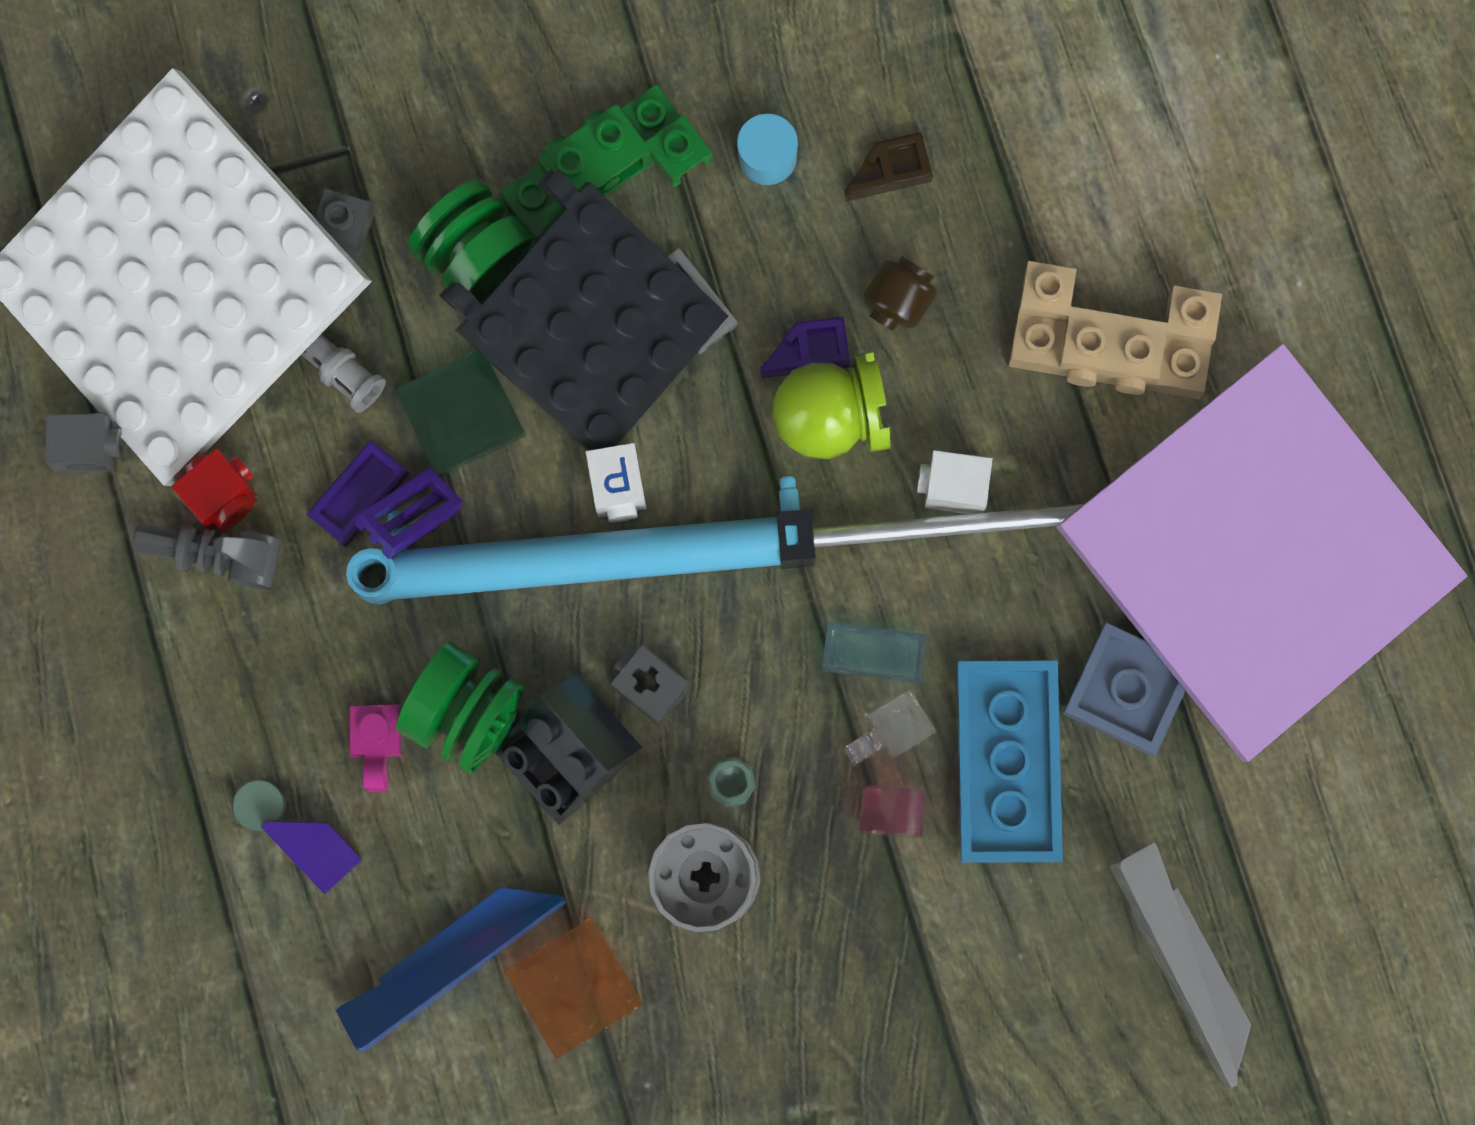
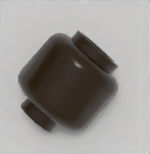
M903 256L900 257L898 262L894 260L884 261L864 293L866 302L874 308L869 317L893 332L898 324L906 328L916 327L936 297V289L930 283L934 276Z

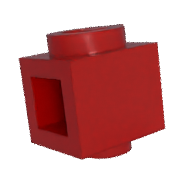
M215 449L211 454L204 452L195 457L186 466V474L171 486L205 527L212 530L218 528L220 531H226L234 527L250 513L257 502L255 498L257 493L248 484L255 476L236 454L228 460L218 449Z

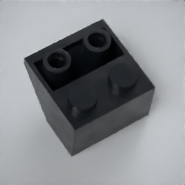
M575 673L541 695L504 738L495 753L556 823L560 825L614 778L642 746Z

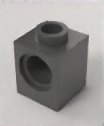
M105 413L46 415L45 464L57 473L117 472V457H122L124 453V440L120 437L122 429L113 428L112 419Z

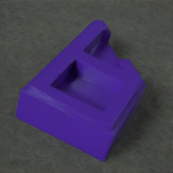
M844 316L796 322L770 358L760 367L761 379L789 375L792 370L811 362H832L842 368L850 367Z

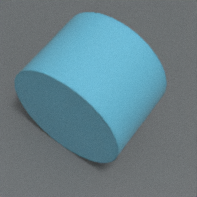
M774 114L757 115L749 119L742 126L737 140L738 163L741 171L748 179L762 185H773L782 182L793 172L797 162L798 149L797 134L793 126L786 119Z

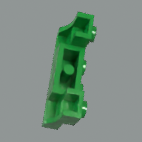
M656 84L621 109L616 104L607 111L599 109L593 112L582 122V128L569 137L559 136L553 139L543 148L542 155L537 158L539 165L499 192L502 201L512 215L517 216L537 237L562 209L557 202L537 185L550 169L554 172L556 170L562 172L573 183L577 191L585 182H590L606 197L652 165L651 159L674 189L681 184V176L699 163H702L704 167L713 162L712 152L685 115L680 116Z

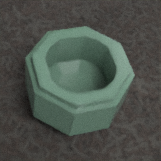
M736 757L717 761L706 777L711 798L726 808L746 804L756 788L752 767Z

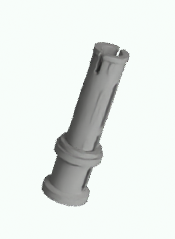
M322 333L301 354L319 371L320 381L327 387L334 386L351 401L350 407L357 413L363 412L370 407L385 387L386 380L378 374L373 376L355 360L356 354L352 350L344 347L338 348L325 338Z

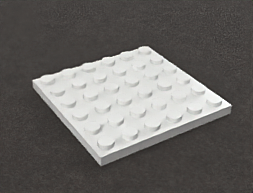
M174 68L165 75L0 252V301L98 412L105 413L112 419V427L122 429L120 437L164 486H172L186 473V466L195 457L207 452L372 282L181 71Z

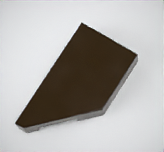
M922 132L875 142L852 182L845 189L846 202L932 182L933 174Z

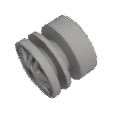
M710 823L686 825L667 835L654 851L648 870L650 895L659 912L675 926L694 932L719 930L740 919L754 903L760 885L759 861L750 844L732 829ZM705 862L712 863V871L720 873V881L711 884L709 891L702 890V882L694 880V872L702 870Z

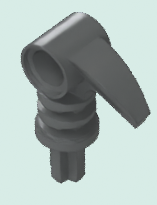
M189 522L184 523L181 531L140 524L133 534L132 548L136 553L175 560V569L177 571L187 572L191 569L192 564H196V572L207 574L209 567H214L213 575L224 577L226 570H229L227 580L232 583L270 590L282 541L269 535L250 531H238L237 538L233 537L232 533L222 532L220 538H216V530L206 528L203 535H199V527Z

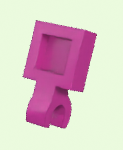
M400 704L350 706V756L353 759L365 758L363 788L367 789L368 793L388 792V757H403L402 735L395 731L397 719L402 709Z

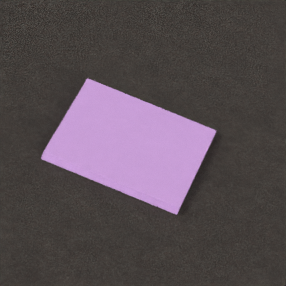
M1284 344L1274 349L1056 526L1058 531L1242 762H1249L1467 577L1464 570Z

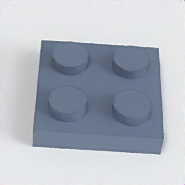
M1105 623L1062 714L1154 757L1161 746L1186 690L1147 641L1109 623Z

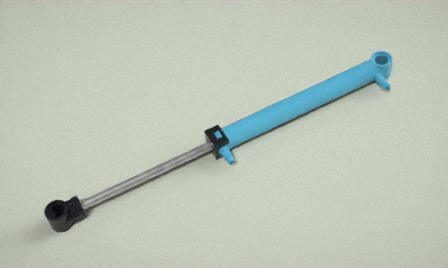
M784 476L780 479L781 490L779 492L781 512H776V517L408 550L406 547L390 559L380 549L368 548L359 551L351 558L347 565L346 576L348 584L362 600L369 604L381 605L395 599L780 565V570L815 567V548L1054 527L1058 526L1082 505L813 528L811 509L800 510L799 491L796 489L795 478L793 476ZM392 511L387 515L388 521L402 512ZM406 525L391 535L394 537L395 535L406 529ZM373 566L385 567L387 572L386 579L380 586L375 588L364 586L363 576L369 568Z

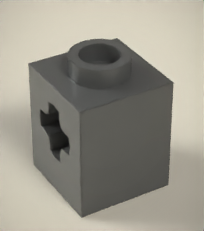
M643 645L635 654L630 650L626 651L610 672L616 677L611 682L612 689L657 726L663 723L690 689L687 680ZM652 673L657 674L655 682L658 689L654 693L649 689H645L641 694L637 692L639 685L636 677L639 674L644 677H649Z

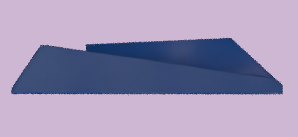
M504 887L499 888L380 977L378 980L382 985L336 1009L354 1047L358 1052H366L406 1021L413 1019L567 902L563 896Z

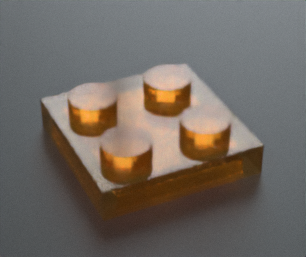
M592 918L587 919L504 971L556 1059L644 1005Z

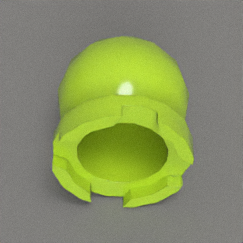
M874 352L853 355V367H850L849 371L832 362H811L789 373L779 386L772 401V421L779 437L786 446L805 458L831 459L845 454L859 439L862 442L866 441L870 452L890 449V428H883L879 406L886 405L879 365L877 360L874 361Z

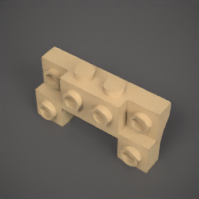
M1028 261L1024 274L1008 367L1066 376L1069 383L1078 386H1095L1096 382L1116 385L1115 389L1117 391L1131 395H1141L1145 393V390L1194 399H1200L1203 396L1206 388L1211 348L1216 340L1222 300L1221 293L1173 286L1169 293L1165 322L1072 307L1071 302L1077 269Z

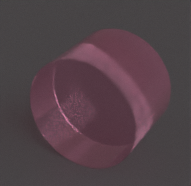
M863 787L859 832L889 837H922L925 792L897 787Z

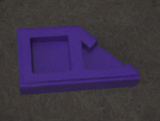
M266 820L261 824V828L323 894H326L362 861L360 855L328 821Z

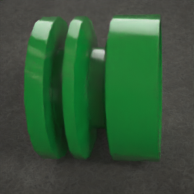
M474 179L449 192L426 213L411 233L407 247L417 260L424 261V267L430 274H441L444 272L441 281L444 289L451 281L459 282L480 302L536 237L517 216L502 218L505 211L504 203L499 197H492L491 189L483 180Z
M449 641L439 649L419 676L401 709L395 731L425 749L431 746L444 733L447 736L443 744L441 758L450 763L463 750L458 768L471 776L490 755L495 753L503 742L515 720L516 709L522 698L525 686L511 678L498 691L503 673L496 668L489 671L477 684L474 680L480 660L478 657Z

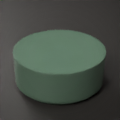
M255 780L246 783L238 790L233 801V811L236 819L242 826L253 831L262 832L264 830L261 828V824L264 821H281L286 811V800L281 790L275 785L266 781Z

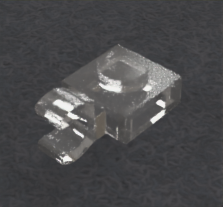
M909 689L870 713L866 719L873 730L847 745L844 752L854 767L883 748L886 749L892 760L934 735L937 731Z

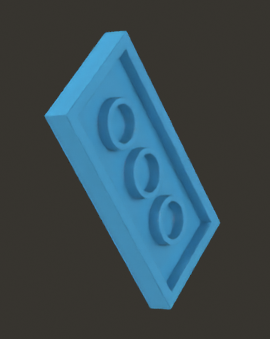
M958 661L956 663L960 863L1062 862L1058 661Z

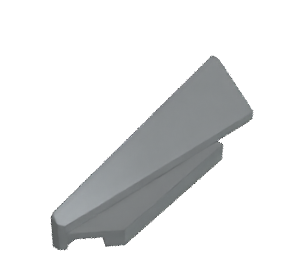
M1154 842L1109 867L1133 910L1131 914L1221 1083L1225 1088H1232L1238 1083L1237 1074L1251 1023L1178 888L1172 889L1159 849Z

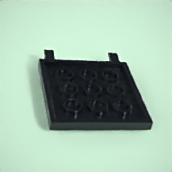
M550 169L537 185L562 207L558 214L480 302L459 282L455 283L454 281H451L439 296L464 318L455 331L586 451L618 445L728 318V315L590 182H585L577 191L573 183L559 170L554 172Z

